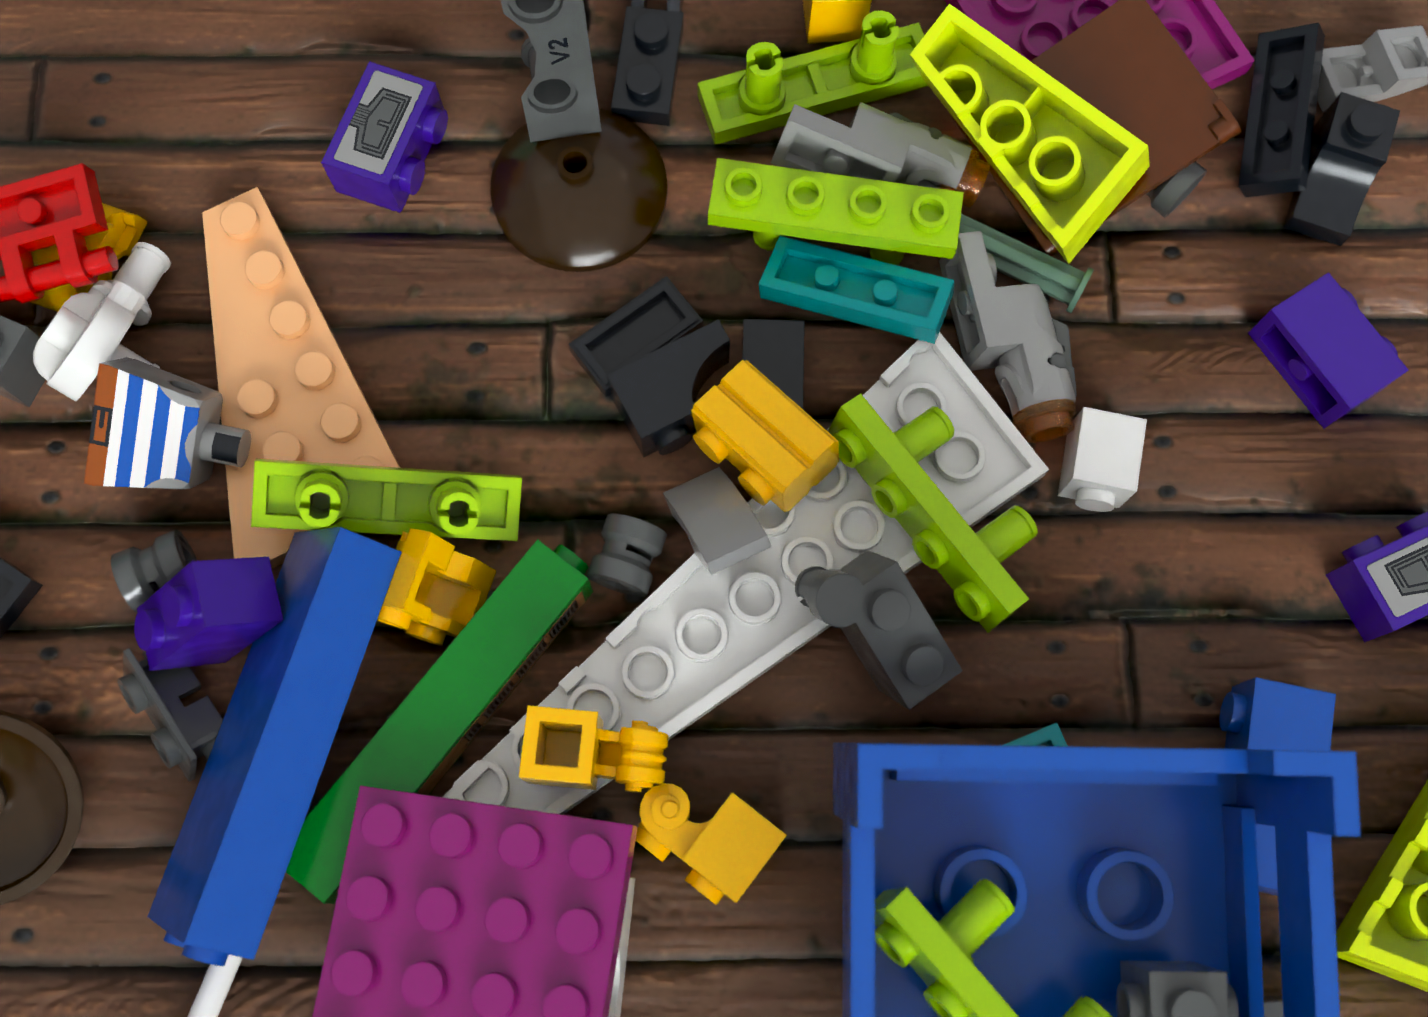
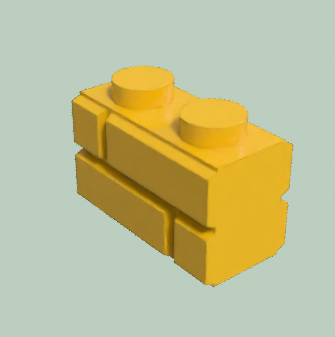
M741 360L721 379L718 386L714 385L694 403L691 409L697 431L693 435L696 444L715 463L720 464L726 458L742 473L738 476L741 486L756 502L763 506L771 500L784 513L789 512L809 493L811 487L821 482L839 462L838 440L748 360Z

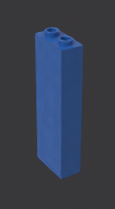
M342 527L295 532L275 583L284 620L252 643L147 916L166 931L164 941L184 948L182 955L196 961L217 966H225L228 955L254 960L399 561L401 551Z

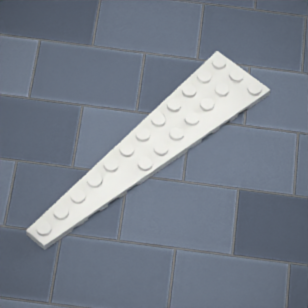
M940 332L935 344L917 340L880 375L879 380L863 395L893 433L932 406L940 408L949 417L954 427V436L951 440L919 461L918 464L970 527H973L1033 485L1049 471V468ZM839 459L836 467L821 482L811 487L809 493L789 512L784 513L771 500L764 506L753 498L747 502L766 532L772 547L712 575L694 553L605 638L606 641L579 667H574L558 683L559 686L538 706L595 711L600 714L604 722V730L620 732L621 727L631 728L632 721L648 722L649 726L658 728V732L668 734L669 741L831 627V625L817 619L810 611V608L800 602L804 598L797 597L795 594V582L798 575L804 569L811 566H820L827 570H840L866 550L897 561L904 574L922 563L913 548L912 538L895 518L888 517L879 509L872 497L870 486L855 468L846 466ZM525 714L509 730L510 733L485 757L477 760L454 782L452 788L443 798L564 815L613 779L597 778L596 790L528 784L519 778L526 721Z

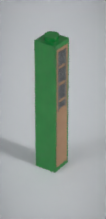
M537 539L306 817L286 872L323 904H336L360 785L429 795L593 593L589 578L584 575L589 567L581 558L562 544H559L552 551Z

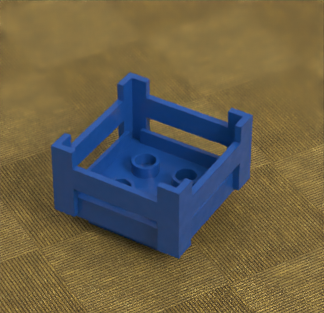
M833 742V814L843 819V1017H940L924 998L923 992L928 986L909 964L905 968L896 964L876 943L875 899L884 890L907 887L932 917L939 922L980 879H987L999 887L1013 904L1015 912L998 927L971 957L975 967L1018 1017H1062L1081 996L1083 998L1085 996L1090 997L1100 1004L1111 1017H1118L1116 991L1118 984L1121 982L1120 961H1193L1227 972V983L1232 986L1236 994L1239 1017H1264L1256 824L1275 826L1283 1017H1340L1331 835L1361 837L1356 751Z

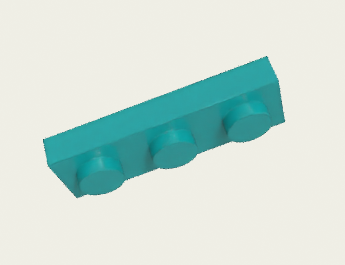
M779 236L758 284L760 298L933 344L937 340L954 294L953 279Z

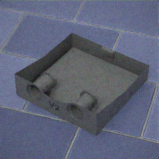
M501 0L503 14L523 28L529 37L521 46V57L524 64L530 68L531 83L521 96L530 142L602 132L583 0Z

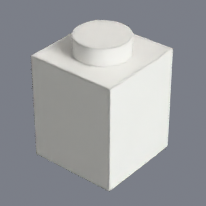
M1083 407L1068 426L1058 496L1075 499V504L1078 507L1089 511L1108 512L1112 511L1114 507L1120 508L1137 492L1147 419Z

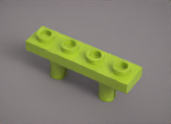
M882 10L873 11L863 19L861 37L859 39L786 59L780 58L781 51L774 43L758 42L752 45L747 50L745 70L697 83V95L714 144L717 145L785 126L794 104L819 115H825L858 106L860 102L865 104L928 86L910 56V53L924 37L920 23L899 28V26H895L896 19L890 12Z
M717 158L708 210V225L753 231L755 244L765 250H773L779 236H790L870 248L872 259L893 265L900 264L904 253L953 259L958 245L964 192Z
M861 393L842 405L828 429V432L839 442V459L846 466L855 468L870 486L872 497L879 509L888 517L895 518L912 538L913 548L920 560L929 568L937 569L954 590V598L961 611L971 620L979 621L987 633H989L1029 600L1000 563L1037 535L1038 529L1034 520L1026 510L1014 505L976 533L972 530L918 464L919 461L951 440L954 436L953 424L940 408L932 406L893 433Z
M256 458L254 461L251 527L298 530L342 527L355 533L402 535L403 531L408 533L410 528L432 532L439 537L518 541L522 477L520 475Z
M980 879L939 922L932 917L907 887L884 890L875 899L876 943L896 964L903 968L909 964L928 986L923 992L924 998L940 1017H1018L975 967L971 957L998 927L1015 912L1013 904L999 887L987 879ZM1081 996L1062 1017L1111 1016L1095 1000L1085 996L1083 998Z

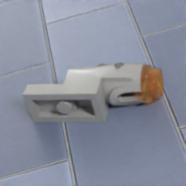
M862 102L859 103L849 127L794 104L771 160L772 164L780 167L964 192L962 205L971 208L978 198L990 169V163L979 159V152L972 149L970 144L944 133L942 135L939 129L915 123L899 113L887 114Z
M982 232L959 233L954 258H941L939 264L942 276L954 280V294L950 302V308L964 363L971 371L995 368L997 381L1010 406L1014 426L1023 432V436L1028 443L1050 441L1069 434L1074 430L1072 417L1077 413L1075 407L1077 392L1074 367H1072L1068 326L1051 318L1047 300L1038 284L996 287V263L994 257L986 251Z

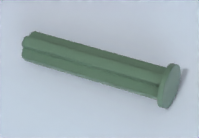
M961 214L959 233L981 231L986 251L994 257L998 272L1023 284H1038L1044 294L1069 305L1066 311L1072 313L1094 269L1089 267L1085 273Z

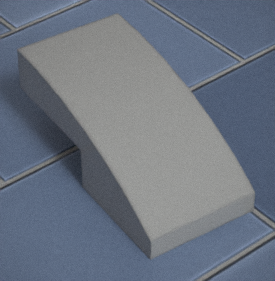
M1423 26L1376 30L1360 45L1324 48L1317 97L1322 112H1326L1341 92L1376 102L1428 85V37Z
M720 467L663 492L672 516L687 533L695 555L711 575L772 547L766 532L755 514Z

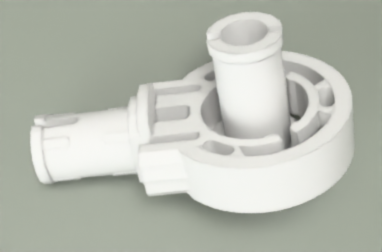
M137 242L132 248L130 256L113 280H99L93 284L88 293L73 295L64 302L40 336L33 350V363L38 373L47 380V385L70 399L77 401L98 375L99 363L127 357L160 369V366L155 363L152 364L120 344L132 323L136 326H143L151 319L152 312L147 299L162 275L171 266L170 259L163 251L152 244Z

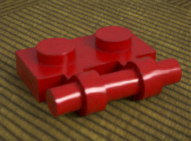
M80 163L0 186V261L2 260L5 275L0 276V303L14 299L20 303L38 300L45 296V290L67 284L72 285L74 288L91 285L98 281V275L119 269L117 256L110 246L91 251L87 249L85 236L106 231L108 226L95 171L85 164ZM53 245L57 246L59 260L38 266L34 265L32 251Z

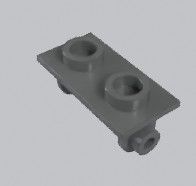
M130 648L123 651V676L117 679L119 689L130 709L135 714L145 710L157 730L152 732L150 736L164 764L169 769L179 765L190 782L195 779L197 759L205 755L208 760L223 719L208 695L186 707L180 701L201 689V684L190 667L149 671L146 651L144 650L142 653L144 660L138 662Z

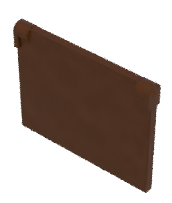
M1146 0L1117 1L1031 61L1148 145L1150 167L1107 219L1241 132L1235 117L1223 101L1218 99ZM952 117L963 136L972 146L974 152L1029 230L1031 236L1038 244L1039 251L1050 256L1057 254L1058 250Z

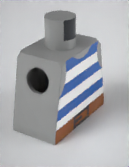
M126 357L99 363L84 484L112 487L190 489L210 479L214 462L241 468L245 464L250 451L251 434L249 430L219 424L223 398L222 394L216 390L132 358Z

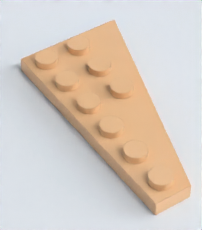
M256 187L202 212L218 391L222 394L223 398L221 424L249 430L251 434L250 451L245 464L241 468L225 464L234 559L269 557L271 568L273 569L283 564L295 532L309 530L251 527L254 461L256 458L401 467L259 188Z

